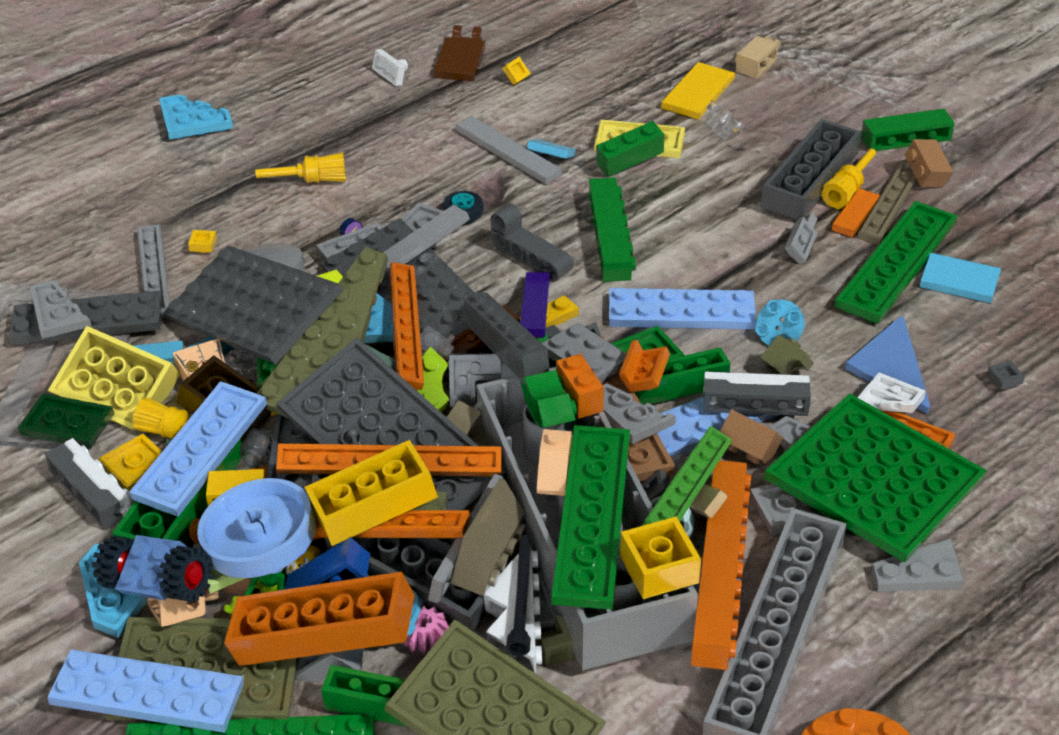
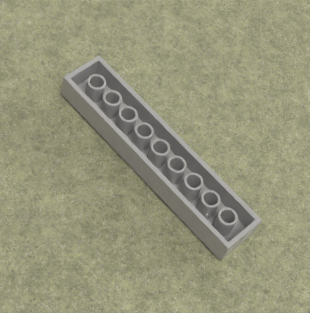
M791 509L738 637L735 658L729 659L728 670H725L704 719L702 735H772L842 550L847 523L798 509Z

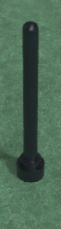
M523 535L520 538L514 626L506 638V651L514 656L528 654L531 644V638L525 630L531 554V537L529 535Z

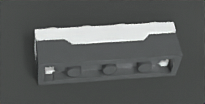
M705 372L703 387L704 412L730 413L732 409L742 414L808 416L811 400L809 376Z
M72 438L44 453L49 472L104 530L111 528L122 520L133 502L129 491L126 488L122 489L118 485L116 478L104 471L98 459L93 460L89 451L84 445L80 446Z

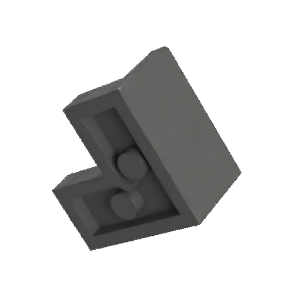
M494 352L449 354L450 407H454L458 400L469 406H475L476 380L501 379V359Z

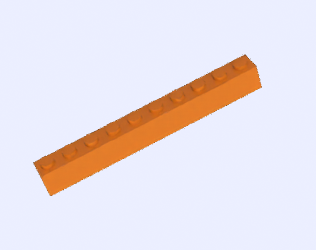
M719 460L713 470L711 487L722 490L727 495V499L715 515L707 519L691 666L728 670L729 658H735L737 640H733L731 637L737 638L738 619H733V617L739 618L740 600L734 598H740L742 580H736V578L742 579L744 561L738 560H744L745 543L740 542H745L748 508L745 507L749 506L751 474H746L747 463Z

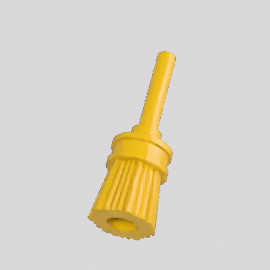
M869 149L855 166H842L835 173L834 177L823 185L821 196L826 205L839 210L849 203L853 194L864 183L862 170L875 157L876 151L874 149Z
M343 152L318 157V155L305 156L303 162L297 163V166L255 169L256 178L298 175L299 177H304L308 184L311 182L320 183V181L346 182Z
M144 398L140 400L133 413V428L142 432L160 434L163 438L173 439L190 417L186 410H179L174 406L167 407L150 398Z

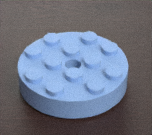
M265 478L242 483L217 497L203 513L198 524L197 534L202 550H205L207 552L206 556L211 558L209 564H212L216 571L232 578H253L270 573H278L303 555L314 538L317 523L309 497L300 486L283 479Z

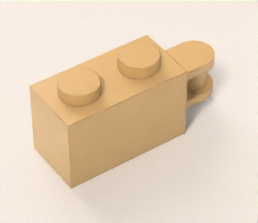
M756 36L741 51L737 52L735 56V72L758 79L777 61V52L780 48L781 40H772L770 36L765 38Z

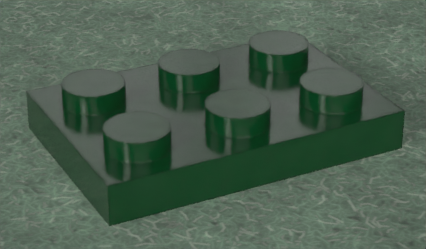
M42 393L18 426V431L21 436L61 444L73 438L80 446L84 445L87 449H91L114 416L113 406Z

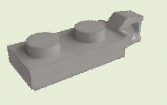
M812 212L808 216L800 217L796 221L784 247L789 256L794 258L798 264L807 260L818 234L813 229L817 218Z

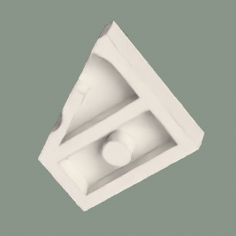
M878 373L857 398L881 411L913 413L924 400L925 390Z

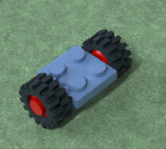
M136 535L135 540L111 536L110 539L106 538L103 540L104 544L98 545L99 553L94 552L93 557L97 558V561L92 562V567L97 568L93 572V576L98 577L96 582L102 584V587L116 589L123 594L166 600L168 595V598L192 602L200 600L199 597H203L206 594L204 589L209 590L211 586L207 583L208 579H213V575L209 574V571L213 570V565L208 564L211 558L206 556L207 552L199 548L186 547L180 541Z

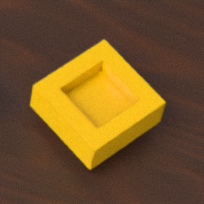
M520 56L502 68L513 85L531 74Z
M193 230L188 243L189 251L213 252L217 240L216 231Z

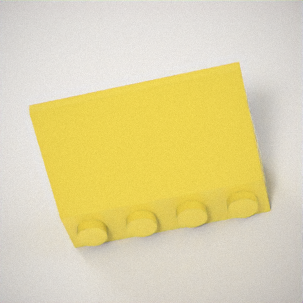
M86 326L48 391L60 397L113 406L114 416L111 418V421L135 431L136 429L133 428V413L140 400L150 398L162 403L170 394L181 374L171 362Z

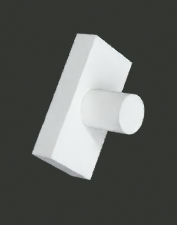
M382 49L375 50L372 69L395 86L402 85L404 72L408 68L407 61L405 59L396 60Z

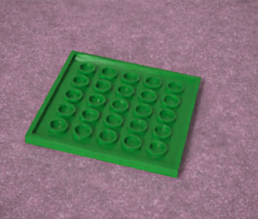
M849 393L765 470L763 478L827 517L847 523V529L905 563L984 479L987 470Z

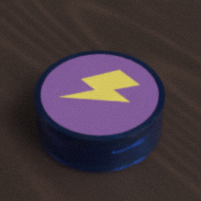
M348 218L340 226V236L361 229L363 226L355 218Z

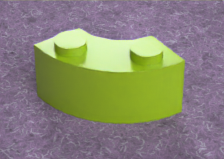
M430 347L422 357L423 389L415 390L442 413L449 402V398L442 386V379L447 372L449 364Z

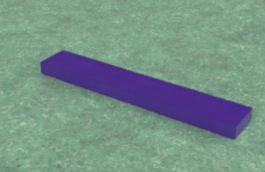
M526 272L520 324L535 338L545 337L550 273Z

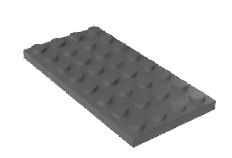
M400 218L382 229L369 234V236L357 243L351 244L340 253L330 256L320 264L325 273L337 269L344 276L365 246L383 253L414 231ZM430 247L406 263V265H412L415 268L422 355L430 347L434 349L469 328L466 321L464 298L471 297L475 293ZM387 276L379 284L377 294L391 303L389 276ZM388 342L394 349L393 342Z
M228 245L220 250L218 256L203 268L201 274L193 282L186 286L185 291L169 304V308L164 314L173 322L211 338L219 339L225 344L276 365L339 296L343 289L338 283Z
M357 337L277 402L278 409L315 444L352 445L348 431L351 428H355L358 430V445H399L410 440L413 445L478 446ZM501 466V476L505 478L507 471ZM493 476L431 477L436 491L447 492V510H470L479 501Z

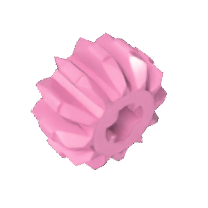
M423 604L415 622V630L411 635L407 636L406 642L402 644L404 647H409L412 654L420 650L425 655L427 650H430L449 627L444 613H438L436 607L428 610Z

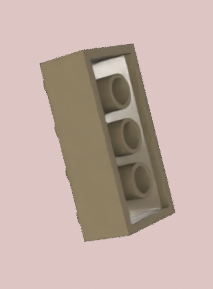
M499 478L463 536L451 584L482 596L485 595L489 586L495 587L500 571H504L509 555H513L517 541H520L526 525L522 524L525 512L504 479Z

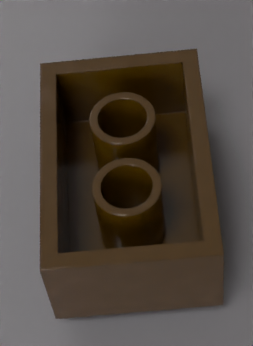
M213 355L180 384L176 403L193 415L220 381L256 394L260 388ZM264 408L240 438L241 444L270 417V410Z

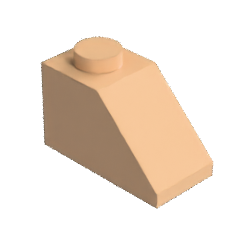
M543 429L539 455L537 494L565 496L572 446V431Z

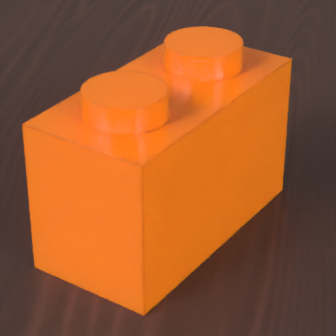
M582 354L557 360V374L562 377L565 392L569 393L570 399L575 401L577 418L580 419L603 412L604 387Z

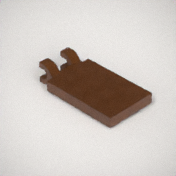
M454 25L452 38L446 37L433 71L434 78L474 82L485 50V40H482V37H480L482 27H473L472 38L461 36V25Z

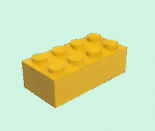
M410 440L304 487L312 508L332 546L438 498L431 474Z

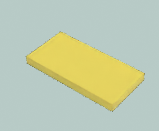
M600 120L594 150H596V145L642 126L645 123ZM657 125L664 133V153L657 156L680 158L685 127Z

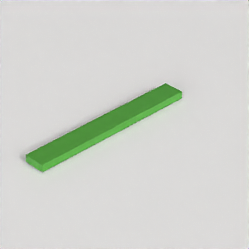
M709 426L642 526L676 516L680 522L732 442L731 438L714 427Z

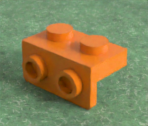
M638 340L631 342L623 365L620 368V378L626 384L629 392L658 388L670 356L666 346L643 350Z

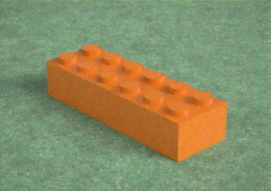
M395 572L240 596L236 599L224 644L238 665L243 666L404 643L407 640L415 595L403 573Z

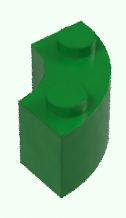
M556 370L527 376L519 380L528 409L539 427L545 428L575 420L574 415H577L575 401L570 399L569 393L565 392L562 377L558 376Z

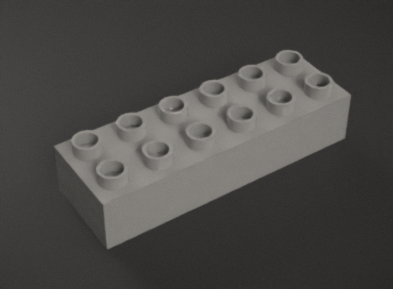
M556 367L549 368V370H556ZM518 376L476 385L477 410L482 412L479 419L489 446L501 447V466L507 471L504 479L525 512L522 524L526 525V535L531 537L532 550H537L538 565L550 596H552L565 496L537 494L539 455L543 429L572 431L573 439L574 425L612 427L603 411L580 419L574 415V421L541 428L536 424L528 409L519 381L521 379ZM629 460L627 461L620 538L622 531L642 526L653 509ZM619 541L613 610L554 606L558 616L562 615L573 640L574 653L583 671L693 641L698 593L694 586L691 585L642 599L620 558Z

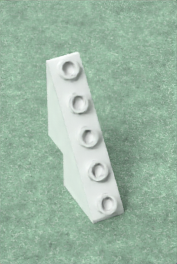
M531 548L525 628L531 638L530 652L528 654L514 656L506 651V638L514 626L519 553L499 575L495 587L490 586L484 595L485 611L498 618L486 631L487 641L536 674V665L542 664L541 646H536L535 639H541L540 621H535L534 615H540L539 597H534V591H539L538 573L533 574V568H538V552Z

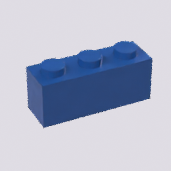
M350 537L288 574L285 589L367 577L370 553Z

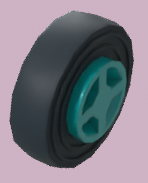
M456 191L445 197L443 202V211L455 205L467 212L470 220L466 223L478 220L484 211L482 198L471 191Z

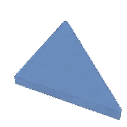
M902 316L846 362V370L868 382H871L878 373H882L925 390L905 319ZM925 390V398L917 409L927 414L930 409V403Z

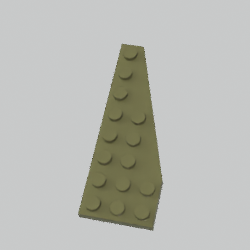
M365 246L338 283L343 291L288 350L257 392L258 395L266 397L267 405L264 407L265 409L288 418L278 409L277 402L356 337L364 342L371 319L370 312L372 306L376 303L377 289L379 284L382 283L388 263L385 253Z

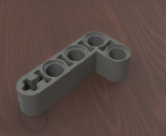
M507 204L491 215V240L498 250L536 272L550 273V280L553 281L573 268V259L567 252L522 227L521 212L514 204Z

